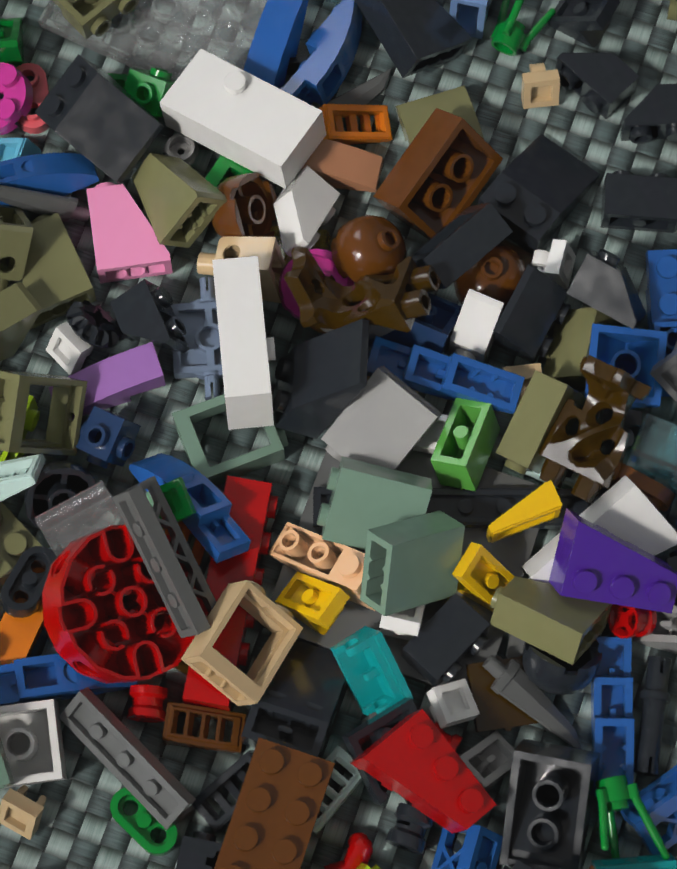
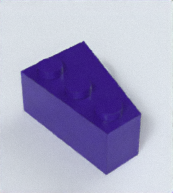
M566 508L549 578V583L559 595L672 614L677 594V572L663 560L628 541L622 540L601 526L591 523Z

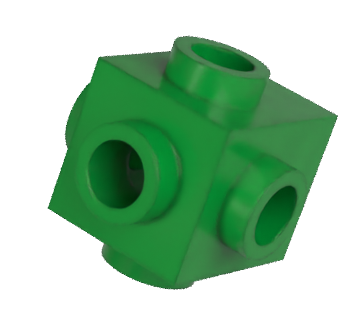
M151 67L150 71L129 69L124 89L159 121V118L163 117L159 102L176 80L171 79L172 72L157 67Z

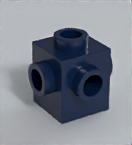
M94 406L88 420L80 429L76 448L89 453L86 460L105 469H107L109 463L123 467L126 460L133 454L135 439L141 426Z

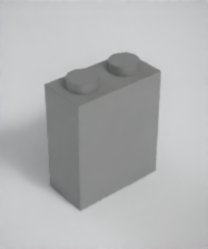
M383 365L372 374L367 381V385L349 403L321 440L328 444L325 450L338 461H341L343 456L397 470L442 413Z

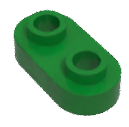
M126 787L114 794L110 803L112 817L147 853L154 856H163L175 848L179 837L176 825L166 830ZM129 802L138 804V811L134 815L124 813V807ZM161 829L166 832V838L163 842L155 843L152 841V834L155 830Z

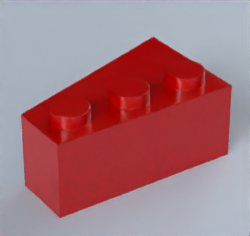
M423 708L406 716L350 762L357 769L364 770L380 781L381 785L388 790L394 791L412 803L411 806L452 834L468 830L497 805Z

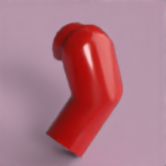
M362 832L352 834L348 839L349 848L344 860L326 865L324 869H355L361 863L368 865L373 854L372 842Z

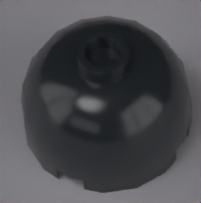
M67 460L53 461L44 465L36 484L27 488L24 494L26 514L30 522L45 536L56 539L75 538L83 534L82 530L88 528L91 523L93 525L98 520L102 508L100 488L93 475L79 463Z
M596 639L574 665H571L524 642L522 664L529 680L540 689L553 695H568L577 693L590 684L599 669L602 652H598L599 642Z

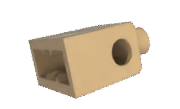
M223 236L219 239L216 253H199L197 273L213 276L212 260L258 256L262 300L281 303L279 278L286 264L276 237Z

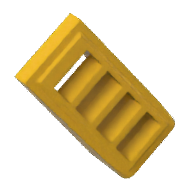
M552 480L542 484L488 526L486 533L488 542H496L559 517L563 505Z

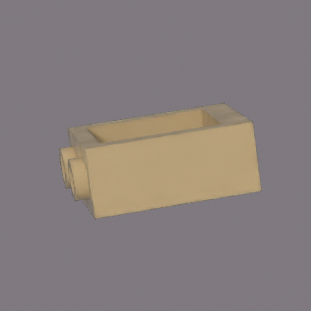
M249 580L230 583L226 586L207 617L211 628L196 635L181 658L182 661L237 706L258 704L303 629L293 619L294 616L290 610L282 605L275 604L265 595L266 592L263 587ZM238 605L272 632L247 675L212 647Z

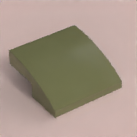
M465 86L395 106L405 141L408 140L409 145L436 108L463 118L484 139Z

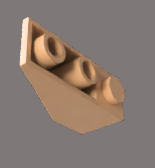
M287 522L268 554L298 572L341 588L350 597L348 600L375 611L360 600L365 553L343 544L323 540L321 535Z

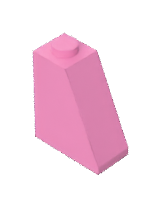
M104 182L96 185L95 188H88L87 197L96 268L100 284L173 274L169 251L164 245L159 244L152 226L123 184L116 185L112 182Z

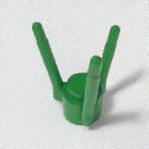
M502 0L496 27L490 37L492 39L491 45L499 52L509 56H515L518 50L526 52L531 41L556 13L554 8H551L525 36V26L516 20L524 0L515 1L507 19L506 16L511 0Z
M626 775L613 776L596 781L597 790L595 791L599 808L601 849L607 851L610 843L612 858H620L615 812L628 809V801L632 800L662 858L668 860L670 854L640 798L637 783L628 785Z

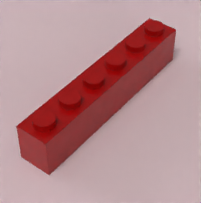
M227 475L224 495L232 503L229 515L248 536L251 543L248 551L216 563L212 557L210 558L206 582L216 602L230 583L249 580L259 584L261 587L263 585L265 569L259 568L261 554L268 555L272 533L266 532L268 518L275 519L279 501V496L273 495L272 483ZM204 605V614L207 615L208 612ZM240 605L237 606L212 646L238 669L240 665L247 666L250 643L244 641L247 628L254 629L256 621ZM190 666L188 667L182 697L184 704L231 711L233 702Z

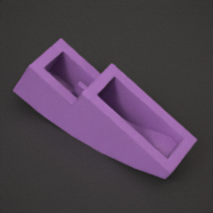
M153 342L111 356L68 376L88 381L82 416L89 415L94 406L108 409L130 402V396L166 385ZM50 386L49 391L52 397L53 386Z

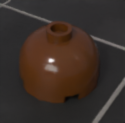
M255 172L228 177L217 187L227 199V202L218 209L211 220L216 233L221 238L223 236H274L275 231L270 230L272 220H277L273 205L277 196L272 184L268 180L262 181L258 177L261 174Z
M364 215L348 221L337 230V237L331 243L332 260L338 273L344 279L349 276L355 283L361 276L393 274L397 265L406 258L407 254L405 241L398 228L384 217Z
M499 243L454 282L456 297L463 305L470 288L503 302L504 311L526 269L525 264L516 251L505 244Z

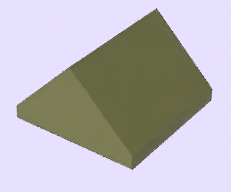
M592 307L570 309L562 325L556 323L552 333L554 341L547 354L543 374L567 384L573 389L585 391L586 379L580 372V363L584 356L587 358L589 356L592 323L621 327L628 326Z

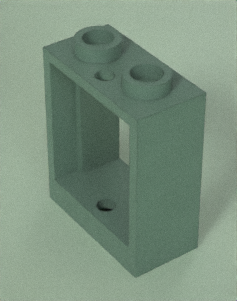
M225 394L172 413L175 428L190 466L203 474L215 486L225 483L227 475L241 477L285 460L284 447L289 446L284 429L277 428L274 425L263 427L270 445L209 467L193 423L225 412Z

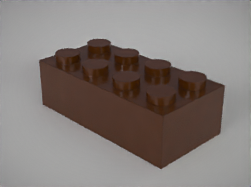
M259 737L214 869H300L335 763Z

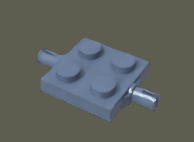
M202 277L199 279L200 299L190 303L171 305L175 316L185 326L187 333L184 337L190 348L185 353L173 351V366L175 379H204L205 400L212 399L211 387H213L214 398L220 396L219 379L223 378L214 278L208 277L207 291L206 278Z

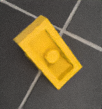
M473 542L470 543L452 573L458 580V592L492 612L494 609L490 607V603L495 591L500 586L505 587L515 577L482 545Z
M297 571L275 602L286 607L292 612L294 617L317 633L324 635L343 611L344 605L350 597L339 587Z

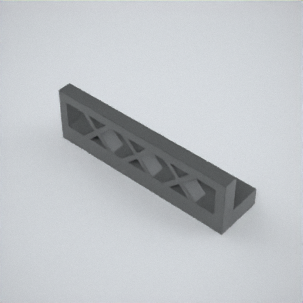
M155 476L149 477L113 496L112 499L180 637L185 638L199 635L211 628L207 617L216 604V600ZM145 489H148L154 501L153 508L144 492ZM162 527H163V528H166V529L168 530V532H169V534H170V536H171V541H170V543H169V541H168V539H167V537H166V535H165V533H164ZM180 563H183L188 571L187 578ZM196 597L202 599L208 612L207 615L204 614Z
M88 687L80 690L59 716L60 720L166 830L190 816L195 810L192 804L196 800L190 792Z

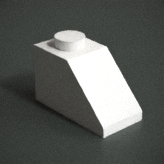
M469 288L450 338L448 353H456L484 363L494 342L493 330L503 313L504 303Z

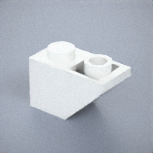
M308 165L298 172L287 189L283 188L273 204L284 251L289 257H292L291 251L295 247L300 246L310 250L320 238L317 230L320 226H324L335 214L336 209L333 205L340 195L337 190Z

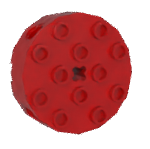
M125 524L111 525L70 542L51 564L42 591L44 626L56 652L77 673L105 684L137 682L162 674L178 666L182 661V656L196 635L185 638L180 637ZM165 534L170 543L171 537ZM180 563L187 578L188 571L183 563ZM196 597L204 612V603L202 599Z

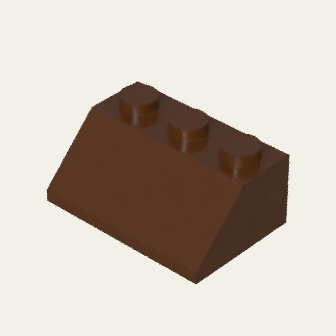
M436 108L373 197L392 215L429 240L463 210L470 207L503 158L463 118Z

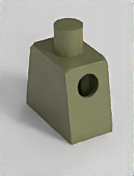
M0 205V292L8 288L9 280L21 281L23 279L34 229L21 208Z

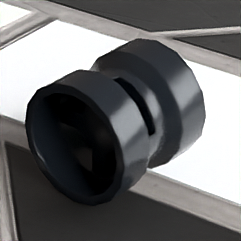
M398 803L394 814L397 819L396 824L393 828L389 829L385 841L397 848L422 855L426 846L424 838L426 831L432 828L434 821L413 806Z

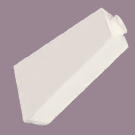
M626 475L579 515L653 556L677 545V532ZM560 533L521 566L529 575L528 579L549 583Z

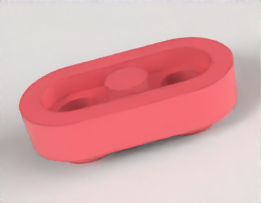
M21 64L17 69L25 77H34V80L30 82L33 88L31 109L38 108L49 94L46 73L37 64ZM28 114L26 117L22 115L17 121L19 127L30 134H39L49 128L37 114Z

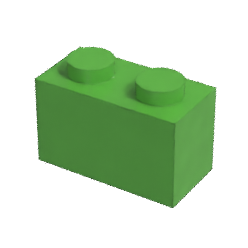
M455 398L430 460L441 485L470 491L477 490L500 432V426L491 403Z

